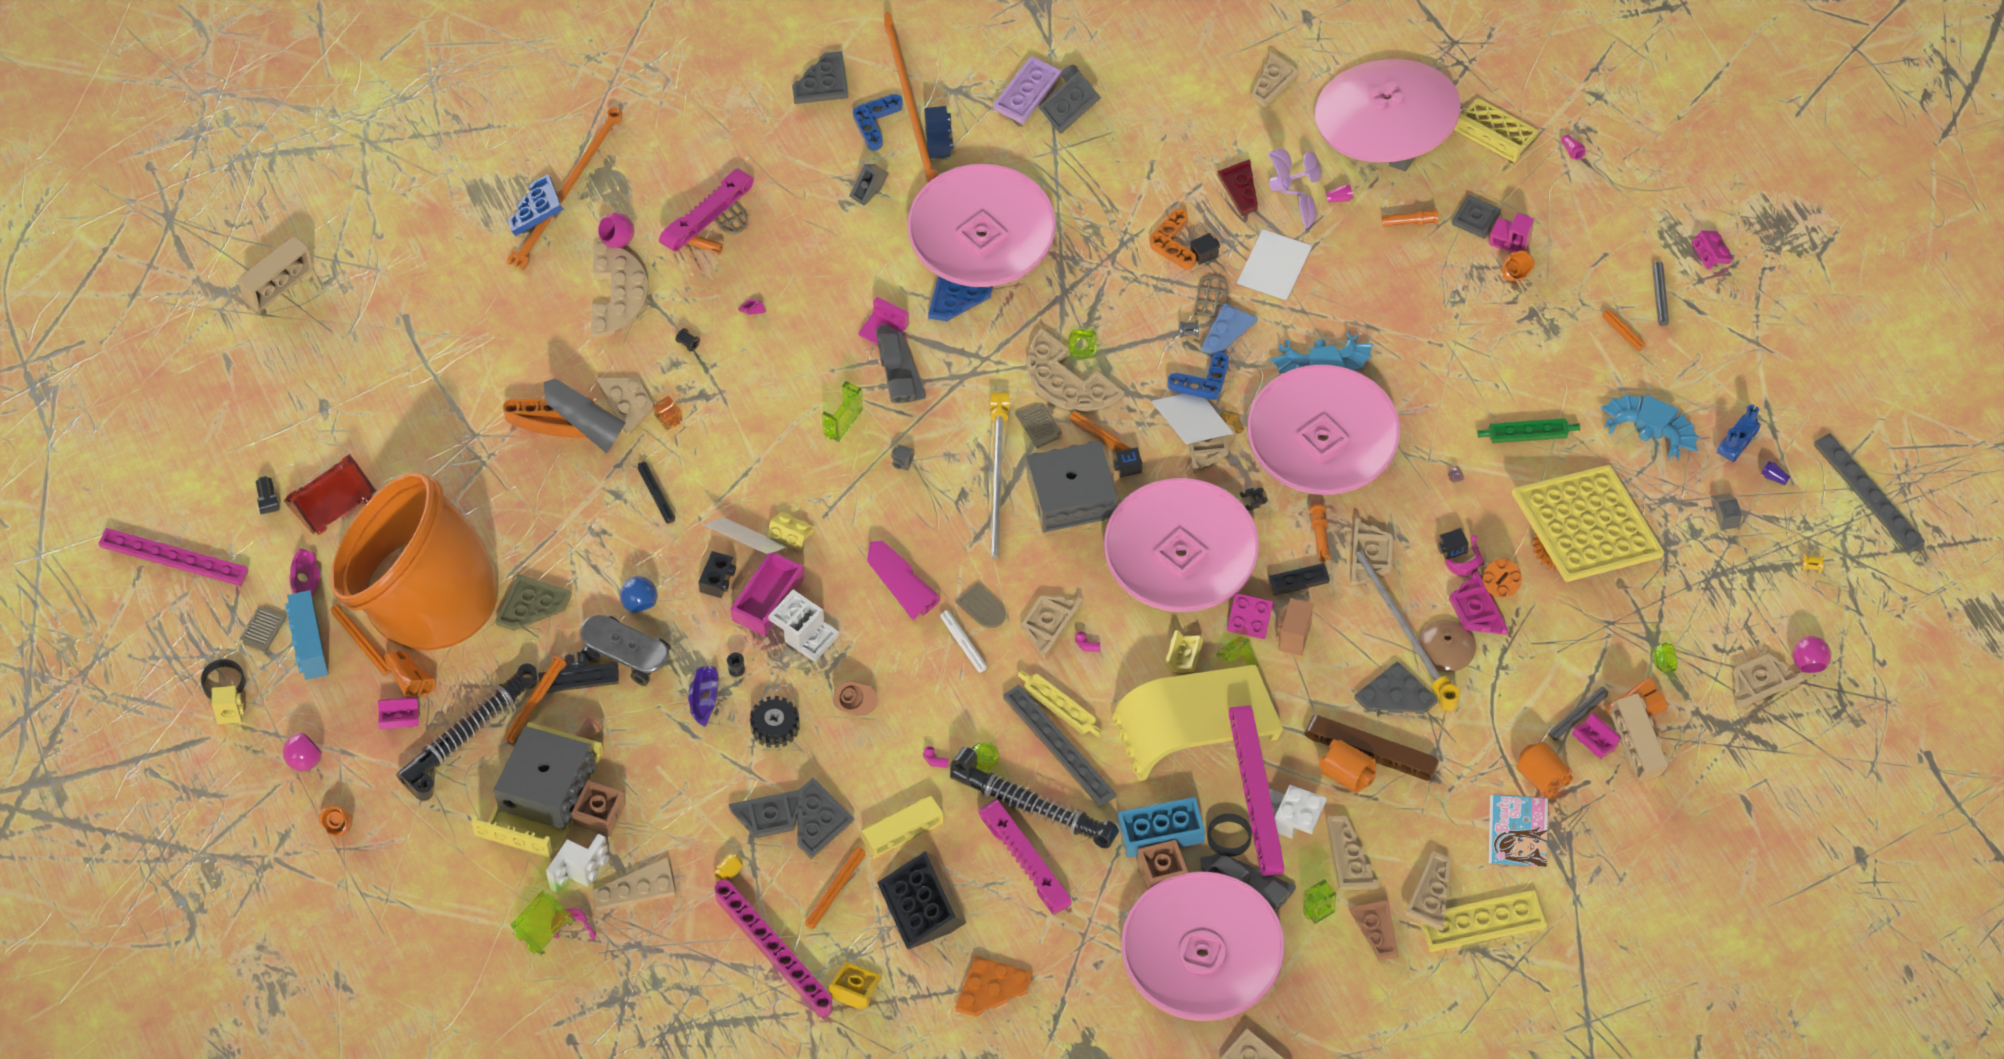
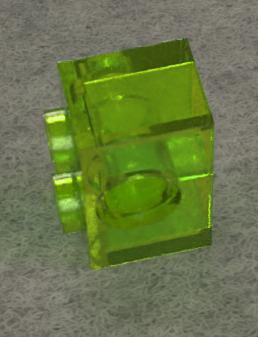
M1325 879L1307 889L1304 895L1303 913L1314 924L1335 912L1336 892Z

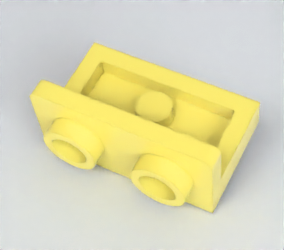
M780 512L771 520L767 536L800 551L803 548L804 540L813 534L814 527L805 521L791 517L788 513Z
M1179 630L1174 632L1169 653L1166 655V663L1173 673L1195 672L1203 644L1201 636H1183Z

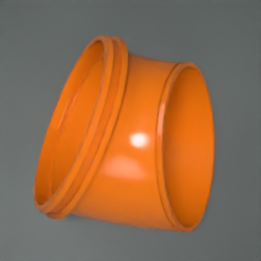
M407 473L394 479L369 500L345 533L331 568L330 585L334 596L340 604L349 610H363L374 628L382 636L399 646L414 650H439L467 640L485 625L492 615L498 599L497 574L482 539L466 517L444 497L441 484L433 477L422 473ZM408 544L394 565L377 582L369 587L371 577L378 565L390 553Z

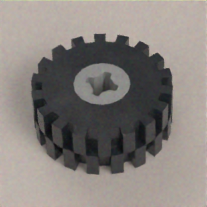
M769 696L766 697L767 701L765 702L761 699L759 706L755 704L753 706L754 711L751 710L750 726L754 739L756 741L759 739V744L762 746L766 743L768 748H771V745L779 748V744H782L783 747L787 746V741L792 743L794 736L797 737L798 730H800L799 713L796 706L794 707L791 701L787 703V698L784 697L782 700H779V696H775V699L771 700Z

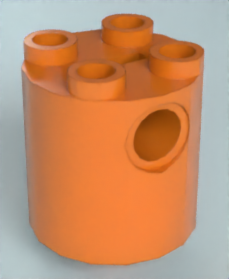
M1494 559L1484 570V586L1495 597L1506 598L1512 596L1521 586V569L1511 559Z
M1334 739L1329 746L1330 751L1327 756H1323L1318 766L1321 767V774L1333 779L1354 793L1369 787L1376 777V759L1348 745L1343 740L1337 741Z
M1546 742L1530 744L1521 751L1516 769L1541 793L1542 797H1548L1551 800L1558 794V790L1563 785L1567 786L1572 782V769L1563 763Z

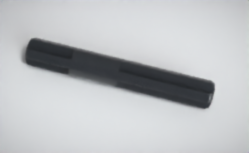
M645 461L638 463L637 469L667 524L673 523L675 515L650 467Z

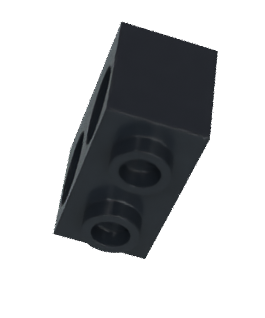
M714 551L711 552L698 582L701 593L722 598L723 593L728 591L730 577L734 576L736 572L734 557Z

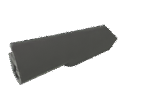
M883 324L876 330L881 365L885 367L890 401L892 403H907L925 399L926 394L902 332Z
M555 378L543 382L546 403L605 453H608L626 422Z
M1215 854L1200 858L1203 871L1227 875L1248 884L1269 902L1275 913L1286 903L1296 889L1295 885L1272 875L1262 876L1260 870L1231 857Z

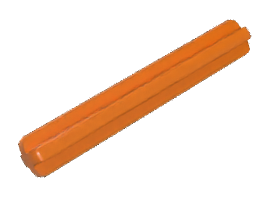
M1074 411L1070 415V421L1115 451L1131 449L1130 446L1079 412Z

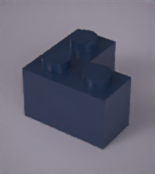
M946 106L924 108L929 158L951 157L950 150L954 149L953 138L949 139V135H952L951 113H947Z

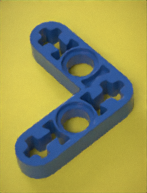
M892 94L859 105L853 109V119L866 146L870 150H879L883 145L882 135L874 120L901 111L903 100L900 95ZM876 106L883 108L879 112L873 110ZM866 125H870L873 127L869 131L863 129V127ZM871 136H873L874 140L877 143H874V141H872Z
M1223 352L1213 355L1207 379L1180 373L1170 374L1167 381L1168 389L1173 392L1214 400L1219 398L1228 369V355ZM1219 360H1222L1221 367L1217 366ZM1218 373L1221 375V377L1214 378L1212 377V374ZM1197 384L1199 388L1193 389L1189 385Z

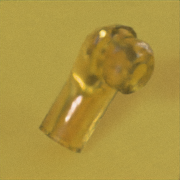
M1227 410L1220 413V417L1225 423L1233 425L1236 433L1239 434L1244 431L1238 414Z

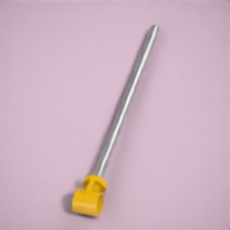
M991 392L990 410H992L990 412V419L995 422L992 559L999 558L1003 422L1009 419V392Z
M1357 552L1355 554L1434 679L1435 682H1433L1431 687L1439 698L1441 708L1447 711L1454 710L1459 703V689L1452 684L1448 676H1440L1363 552ZM1446 696H1451L1453 699H1448Z

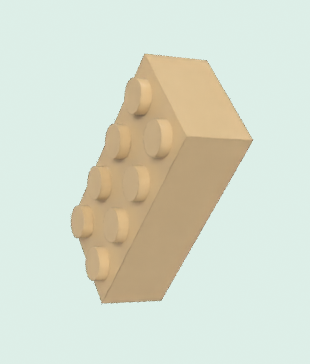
M293 235L290 239L285 240L276 250L271 251L262 261L257 262L252 269L243 273L238 279L243 301L259 313L311 272L313 266L308 247Z
M1639 693L1616 700L1609 711L1617 733L1621 736V743L1638 784L1660 777L1669 763L1666 753H1663L1660 747V737L1658 734L1655 735L1653 730V720L1646 713V703L1643 698H1640Z

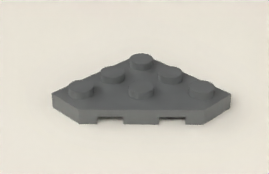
M842 51L824 53L815 65H812L799 81L792 85L794 104L848 98Z
M1398 661L1355 694L1354 698L1368 712L1386 710L1388 713H1404L1406 711L1425 714L1438 703V698Z
M814 778L809 780L798 791L797 846L812 859L854 822V818Z

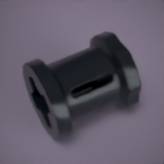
M683 328L676 335L675 341L682 343L687 347L688 351L692 352L698 347L700 338L694 337L689 333L688 329Z
M737 652L731 653L727 657L729 674L733 677L742 676L745 672L744 657Z

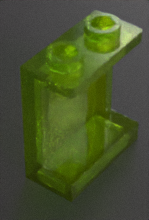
M847 381L842 385L843 403L835 414L831 415L825 411L821 414L823 434L828 439H834L840 442L863 410L862 389Z
M542 890L510 926L515 930L513 934L520 941L524 940L527 943L526 948L533 954L537 952L543 955L545 953L543 948L565 924L571 926L576 919L550 893Z

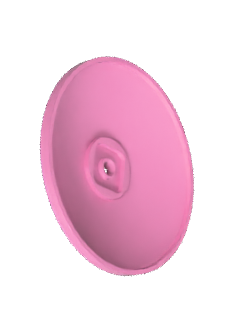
M1191 872L1157 883L1137 900L1130 910L1123 928L1122 958L1130 981L1137 991L1152 1005L1168 1014L1183 1019L1196 1021L1221 1020L1248 1010L1257 1004L1273 987L1283 963V931L1280 921L1269 902L1248 884L1219 873ZM1199 950H1206L1208 954L1201 957L1197 952Z

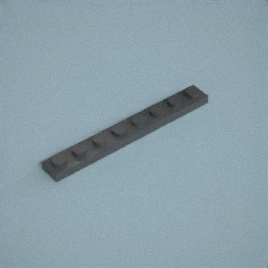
M1831 433L1815 441L1814 446L1908 554L1924 545V539Z
M1017 685L1003 695V699L1099 807H1102L1116 797V793L1020 685Z

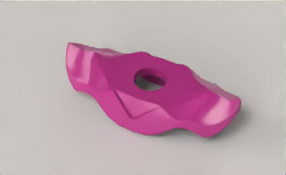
M300 548L290 566L289 581L291 592L295 594L310 590L313 596L320 580V569L316 564L315 553ZM305 574L308 580L302 582L298 579L297 575Z

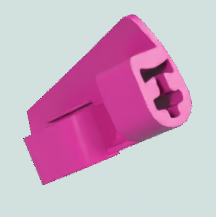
M883 541L870 542L867 557L868 564L912 620H915L919 614L924 616L938 604L941 597L914 573L912 567Z

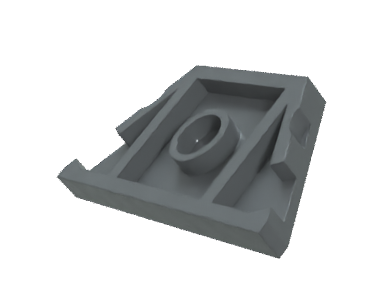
M799 790L729 804V809L754 838L794 831L798 819Z

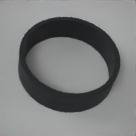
M219 659L211 662L204 668L201 674V685L208 698L212 700V692L205 688V680L213 670L220 667H231L240 672L241 681L236 689L237 693H242L245 687V677L238 663L229 659Z
M1219 815L1211 821L1208 827V844L1219 855L1227 857L1241 855L1251 844V826L1246 819L1239 815ZM1233 822L1241 825L1247 831L1249 838L1240 847L1225 848L1218 845L1212 839L1210 833L1220 823Z

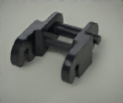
M1250 488L1245 490V493L1240 492L1241 498L1250 496L1254 500L1251 506H1245L1248 511L1260 508V505L1268 502V498L1263 496V488L1255 490Z

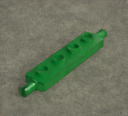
M1565 418L1491 423L1488 430H1477L1478 438L1489 437L1492 444L1564 439L1568 437L1569 431H1580V423L1568 424Z

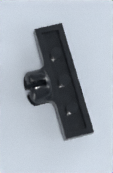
M577 652L578 662H575L574 654L569 653L565 656L567 665L559 672L546 693L619 684L617 665L612 663L590 666L586 653ZM546 672L538 673L539 682Z

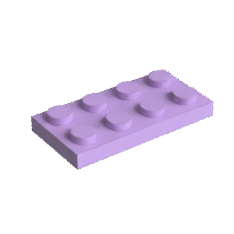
M1031 56L993 104V110L1025 124L1059 80L1062 71Z

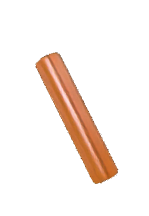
M1611 309L1603 312L1602 317L1637 351H1641L1645 347V342Z

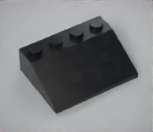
M926 851L877 882L907 949H912L950 934L967 923L937 857Z

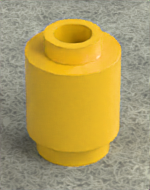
M728 854L715 868L714 876L719 881L726 880L730 882L743 868L742 860L735 854Z

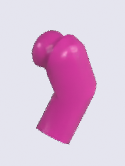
M1083 631L1076 633L1075 643L1083 651L1100 652V642H1089L1086 638V633Z
M932 746L924 748L923 758L930 766L948 768L949 758L938 757L934 753L935 749Z

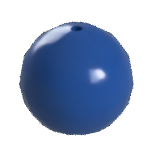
M635 576L626 580L619 593L620 602L631 613H638L653 607L658 598L657 588L654 583L642 576Z

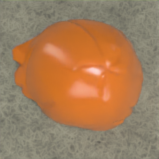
M1526 251L1510 253L1505 258L1502 266V278L1511 281L1524 279L1534 268V259Z
M327 806L319 814V821L326 829L327 834L343 836L350 830L353 817L344 807Z

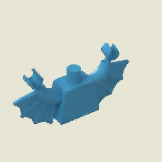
M1349 330L1347 332L1348 341L1345 347L1337 350L1336 346H1326L1324 340H1317L1314 342L1315 348H1311L1309 355H1305L1291 349L1290 341L1285 340L1284 344L1287 347H1283L1280 343L1278 349L1281 353L1287 352V354L1272 358L1270 362L1277 366L1279 373H1286L1290 370L1310 365H1333L1356 371L1363 369L1364 363L1371 359L1370 350L1374 345L1372 343H1355L1358 340V332H1356L1355 337H1350Z
M1626 394L1622 398H1612L1610 403L1600 407L1615 418L1607 419L1604 428L1611 427L1608 432L1609 434L1614 432L1617 424L1634 422L1637 423L1636 429L1641 431L1639 438L1643 441H1649L1651 436L1661 439L1664 435L1670 441L1669 461H1671V456H1676L1677 461H1679L1681 453L1679 447L1698 451L1696 441L1699 439V436L1694 432V424L1686 420L1684 414L1678 416L1679 409L1648 395L1645 396L1643 401L1642 395L1634 397Z

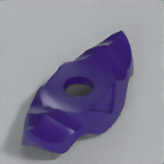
M715 666L697 668L695 679L689 688L688 701L690 713L703 727L707 725L717 700L718 674ZM711 691L707 699H702L704 692Z

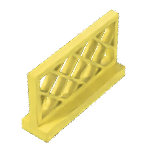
M1479 98L1463 113H1460L1458 123L1454 129L1516 163L1520 154L1539 134V130ZM1479 105L1485 110L1477 111L1476 107ZM1487 115L1488 119H1479V116ZM1491 115H1497L1500 119H1492ZM1468 116H1475L1476 120H1473ZM1506 123H1512L1516 127H1507ZM1490 124V127H1491V128L1489 129V128L1485 127L1484 125ZM1494 124H1502L1503 128H1495ZM1527 131L1531 135L1523 136L1522 132ZM1509 132H1518L1519 136L1511 137ZM1498 133H1505V134H1506V137H1504V136H1502V135H1500V134H1498ZM1515 141H1521L1522 145L1515 143Z

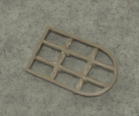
M735 202L728 208L733 215L731 220H728L723 213L721 216L725 223L720 224L717 219L714 220L719 228L728 234L741 233L748 225V217L745 211ZM735 205L741 212L738 216L732 210V207ZM742 216L746 219L745 225L740 220ZM737 220L742 228L736 230L732 222ZM728 224L733 231L725 229L724 226Z
M1215 275L1205 277L1200 282L1194 315L1217 318V305H1224V303H1219L1218 301L1219 293H1226L1224 303L1227 302L1229 294L1228 284L1225 279ZM1212 279L1219 280L1217 289L1210 287ZM1209 280L1207 288L1201 287L1205 281ZM1221 282L1225 284L1226 290H1221ZM1200 290H1206L1205 300H1199ZM1209 291L1216 293L1215 302L1208 300ZM1198 303H1203V312H1197ZM1207 304L1214 306L1213 314L1206 313Z

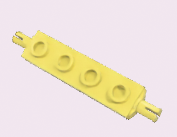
M1024 670L1019 672L1018 677L1026 682L1024 690L1083 735L1088 731L1097 737L1102 735L1103 730L1095 726L1096 718L1039 674L1030 676Z

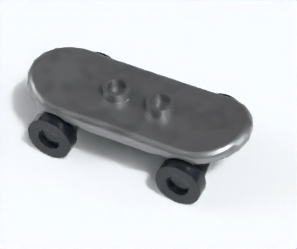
M611 615L591 616L582 623L580 628L581 639L586 645L581 652L587 654L588 661L596 663L600 658V654L630 667L634 669L630 676L639 685L647 686L650 681L648 675L663 668L669 659L671 647L666 641L661 638H652L624 625Z

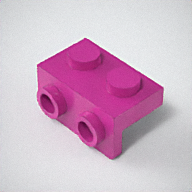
M1701 230L1692 241L1693 247L1707 270H1711L1716 263L1730 264L1733 260L1730 250L1726 247L1721 235L1717 231Z
M417 697L378 700L379 729L419 726Z
M1594 713L1590 714L1587 721L1574 728L1572 735L1579 742L1583 743L1600 759L1614 752L1621 740V736Z

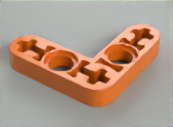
M1175 209L1150 236V247L1184 269H1192L1196 265L1195 253L1173 240L1187 224L1188 213L1184 209ZM1166 227H1171L1174 229V231L1167 233L1164 231V229ZM1170 248H1175L1178 250V252L1175 254H1171L1168 252V250Z

